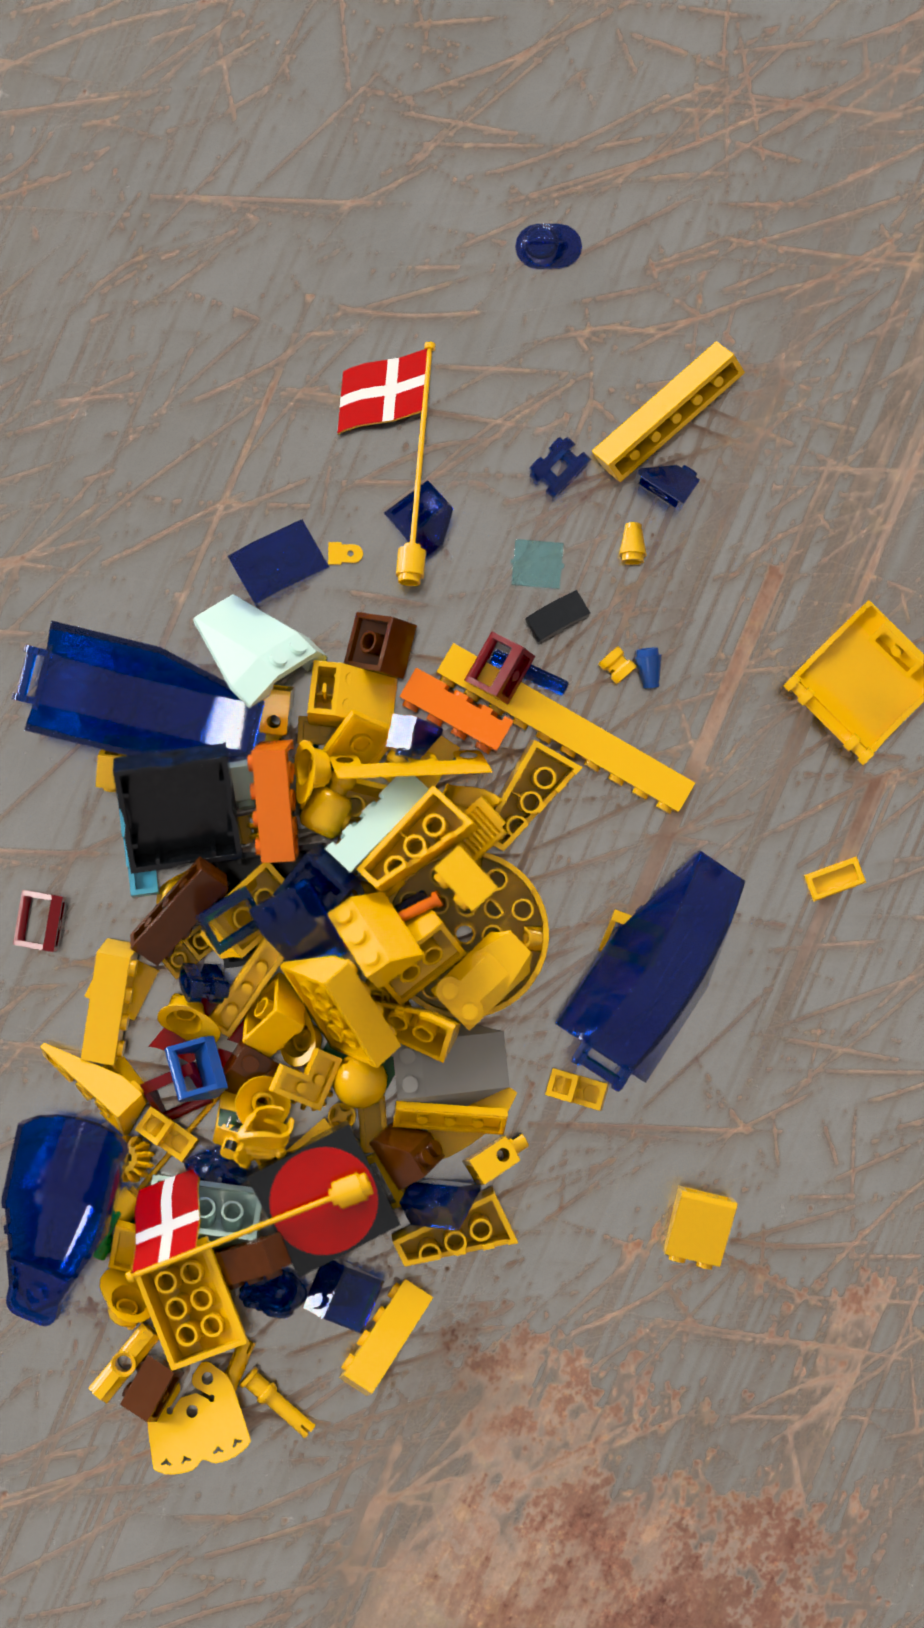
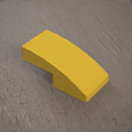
M553 1068L545 1095L602 1111L610 1084Z
M151 1106L135 1128L138 1133L183 1163L200 1141L199 1138Z

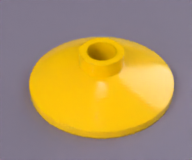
M257 1076L251 1078L239 1089L235 1100V1110L242 1123L245 1122V1119L254 1110L262 1107L256 1104L257 1099L260 1097L265 1098L263 1106L275 1105L285 1109L282 1118L267 1114L265 1119L281 1123L286 1120L291 1108V1099L268 1090L274 1077Z

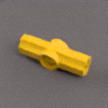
M145 1322L138 1326L88 1388L93 1395L105 1403L111 1400L135 1371L138 1364L159 1341L156 1330ZM120 1356L129 1357L132 1361V1367L129 1369L121 1368L118 1358Z

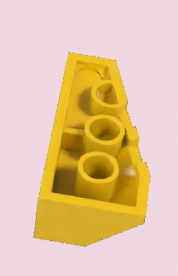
M373 1000L383 1009V1017L386 1022L391 1024L396 1030V1038L399 1043L444 1063L457 1039L461 1022L437 1011Z

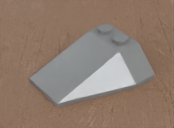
M461 1023L457 1039L444 1063L401 1043V1047L393 1053L398 1101L468 1106L509 1087L504 1031L475 1025L469 1031Z

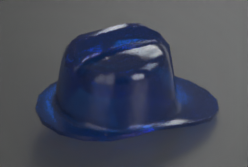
M534 224L520 232L515 248L519 259L529 267L562 268L576 262L581 254L582 243L576 230L568 225Z

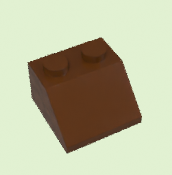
M356 612L344 664L404 679L417 625L395 617Z
M240 1039L223 1068L228 1086L225 1091L237 1095L242 1085L251 1078L257 1076L274 1077L279 1064H285L273 1057H267L244 1044L243 1040ZM264 1097L257 1099L258 1102L265 1104Z
M393 1122L389 1123L369 1142L399 1191L425 1177L445 1157L440 1143L433 1138L430 1132L415 1128L393 1127Z

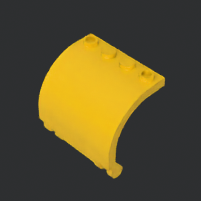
M868 600L790 677L783 687L788 692L791 690L798 697L797 701L802 706L805 705L843 743V747L848 752L850 750L858 756L857 760L864 765L883 742L924 702V654Z

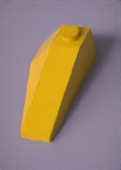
M46 1043L40 1046L44 1057L67 1081L72 1082L75 1080L77 1082L75 1086L87 1101L92 1098L95 1100L94 1103L101 1111L100 1114L123 1136L131 1132L146 1105L142 1095L144 1090L134 1080L129 1082L119 1074L86 1060H81L77 1056Z

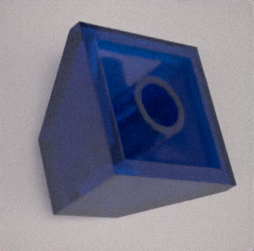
M678 465L640 468L636 473L634 482L673 508L681 511L700 479L696 477L697 473L686 465H683L682 468Z
M428 480L420 487L416 543L426 550V557L443 545L453 513L452 506ZM414 491L384 512L387 519L406 543H410Z

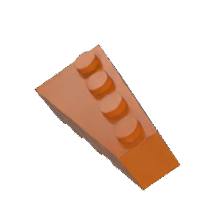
M415 668L399 696L404 701L402 706L414 713H417L418 710L428 714L426 718L428 721L439 727L444 723L452 728L451 734L463 741L467 737L477 742L474 747L488 755L491 751L497 753L513 725V720L506 716L504 719L499 717V714L484 704H476L469 696L458 690L450 689V686L418 668Z
M293 739L260 741L251 751V755H248V770L253 772L254 783L250 784V795L252 800H256V810H253V825L258 827L259 838L255 839V850L257 855H261V863L295 861L299 856L297 817H292L291 812L296 810V792L294 789H290V784L293 783L295 775V763L289 761L288 753L289 750H294Z

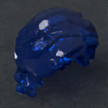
M222 1146L214 1147L211 1150H204V1152L195 1154L184 1162L186 1170L193 1169L200 1177V1181L216 1182L220 1177L222 1179L221 1183L241 1185L248 1180L247 1171L249 1170L241 1168L234 1159H226L221 1156L220 1150Z
M282 1269V1275L267 1280L266 1276H263V1280L248 1285L247 1281H245L246 1284L239 1288V1292H241L239 1299L243 1301L246 1308H254L257 1311H262L266 1316L283 1319L292 1316L294 1310L304 1303L307 1298V1289L295 1274Z

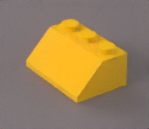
M383 891L350 897L327 913L365 976L378 989L425 957L423 951Z
M432 908L404 922L425 957L384 985L400 1005H403L467 955Z

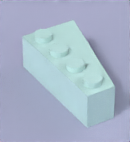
M396 776L379 794L380 799L377 802L374 800L362 811L359 816L361 818L358 823L354 821L352 824H349L342 831L340 836L342 840L337 845L331 842L326 850L349 872L357 874L356 868L424 796L429 788L416 776Z

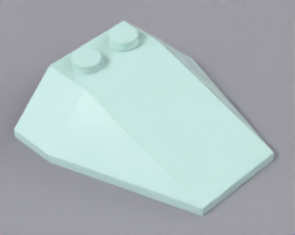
M234 594L195 616L193 619L230 690L248 708L267 698L275 682L300 666L308 672L313 669L314 660L325 661L328 657L308 637Z

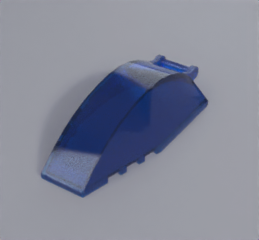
M51 621L46 649L29 645L24 646L23 652L26 655L17 691L12 694V700L32 704L24 731L127 756L227 743L229 757H248L254 749L265 701L262 700L253 707L248 708L230 690L226 681L162 647L56 621ZM41 656L44 657L35 697L27 696L36 658Z
M700 850L674 874L675 876L664 887H660L644 906L641 905L635 910L636 913L626 923L621 924L615 929L555 1022L556 1025L582 1041L574 1053L571 1062L577 1066L582 1065L606 1080L611 1084V1088L617 1092L625 1086L631 1074L645 1083L647 1082L707 990L734 919L745 880ZM591 1048L622 1067L618 1074H615L589 1057L588 1053Z

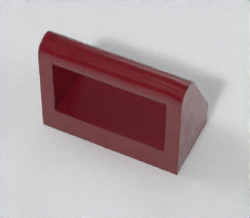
M491 631L464 681L508 705L532 664L535 655L523 646ZM499 642L511 649L491 687L477 681Z
M22 890L13 945L57 952L67 897ZM32 897L51 900L44 944L25 941Z
M194 1061L181 1066L184 1079L190 1076L196 1088H202L203 1084L197 1062ZM170 1071L140 1084L144 1090L143 1094L151 1107L171 1120L213 1103V1099L188 1101L166 1111L157 1090L173 1084Z

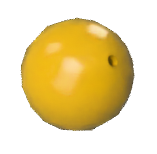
M347 1056L342 1060L332 1086L342 1103L352 1108L365 1109L377 1103L386 1092L388 1076L382 1064L376 1068L351 1056Z

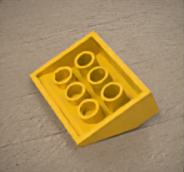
M336 956L287 961L279 965L332 1049L378 1068L401 1047L396 1038V1030L384 1019L383 1009L371 998L370 988L365 982L360 980L357 975L358 969L352 961Z
M208 1236L199 1238L197 1247L210 1243ZM212 1248L136 1278L171 1371L249 1342Z

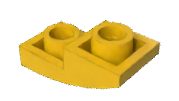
M203 923L196 927L187 939H181L175 946V950L170 958L163 959L162 961L176 980L213 951L200 936Z

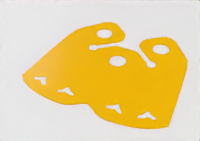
M202 1362L192 1376V1384L198 1390L208 1395H214L215 1400L213 1402H210L209 1399L200 1394L194 1393L181 1397L173 1408L172 1414H168L167 1408L171 1407L180 1392V1384L178 1383L157 1422H147L153 1469L157 1472L181 1474L194 1470L202 1460H207L211 1463L224 1462L243 1452L251 1442L234 1387L229 1377L210 1362ZM206 1372L213 1375V1381L209 1385L202 1382V1375ZM190 1405H195L198 1409L197 1415L193 1418L189 1417L186 1413ZM235 1438L237 1440H242L241 1443H237V1445L233 1447ZM217 1446H219V1448L224 1451H218L216 1454H213V1451L217 1449ZM184 1456L191 1458V1461H185L181 1464ZM167 1458L172 1465H161V1463Z

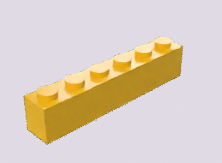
M716 341L595 447L592 453L603 469L621 483L738 380L745 371L735 355Z

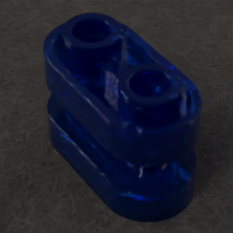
M561 437L556 439L549 447L551 453L545 459L539 457L529 468L532 471L529 477L537 484L544 479L550 484L546 493L553 500L592 461L585 452H582L578 457L571 452L576 444L569 437H566L564 440ZM564 459L569 466L557 476L552 471Z
M182 963L179 984L187 1002L200 1003L203 995L206 996L209 1003L222 1004L224 998H228L229 982L225 981L223 972L217 964H204L202 972H200L195 963Z

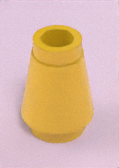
M629 522L625 524L619 552L623 564L640 565L644 563V558L647 554L641 523Z

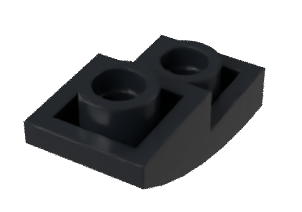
M575 590L526 617L525 620L537 641L542 642L561 633L564 628L588 618L590 611L578 591Z

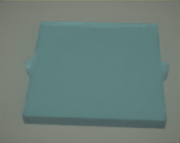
M515 539L514 559L511 560L513 565L511 585L560 589L561 569L564 568L562 563L564 543Z

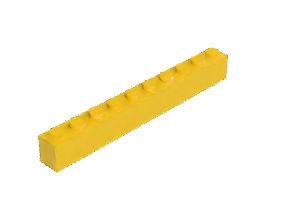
M454 643L452 644L437 670V675L441 676L440 681L452 689L455 685L465 690L464 694L472 698L476 703L479 699L488 703V707L498 713L500 717L503 713L513 718V724L526 731L527 727L537 732L535 737L549 745L551 741L561 746L559 751L574 759L575 755H578L585 760L584 765L595 772H598L600 769L610 774L608 779L619 786H622L624 783L634 788L632 793L644 800H647L649 796L658 802L656 807L668 814H671L672 810L676 813L680 811L695 782L522 682L508 705L464 681L477 656ZM486 663L477 681L491 687L500 670Z

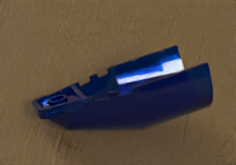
M58 1114L37 1115L18 1123L1 1198L2 1208L5 1209L6 1216L4 1234H7L8 1238L6 1259L9 1287L6 1304L11 1313L40 1326H49L54 1323L61 1314L64 1300L111 1230L129 1155L127 1142L115 1131L83 1118Z

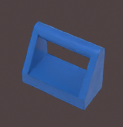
M214 1036L197 1038L164 1049L178 1102L215 1099L228 1088ZM194 1053L203 1087L187 1092L178 1055Z

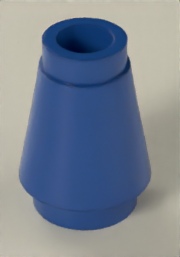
M658 647L637 649V656L634 659L643 688L660 687L662 654H659Z

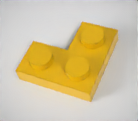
M315 1047L304 1073L279 1064L268 1090L321 1111L342 1058Z

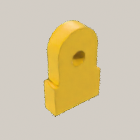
M328 542V565L358 563L363 558V551L358 545ZM352 551L354 553L353 556H348V552Z

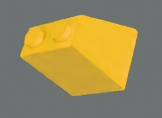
M678 1185L663 1250L665 1254L669 1255V1260L679 1263H685L686 1259L697 1261V1267L712 1270L713 1265L720 1267L738 1203L730 1197Z

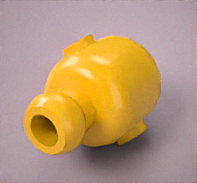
M333 770L328 787L324 786L313 789L307 802L301 804V824L328 839L337 838L353 817L350 815L353 808L352 801L345 796L348 790L354 787L356 778L338 779L335 770Z

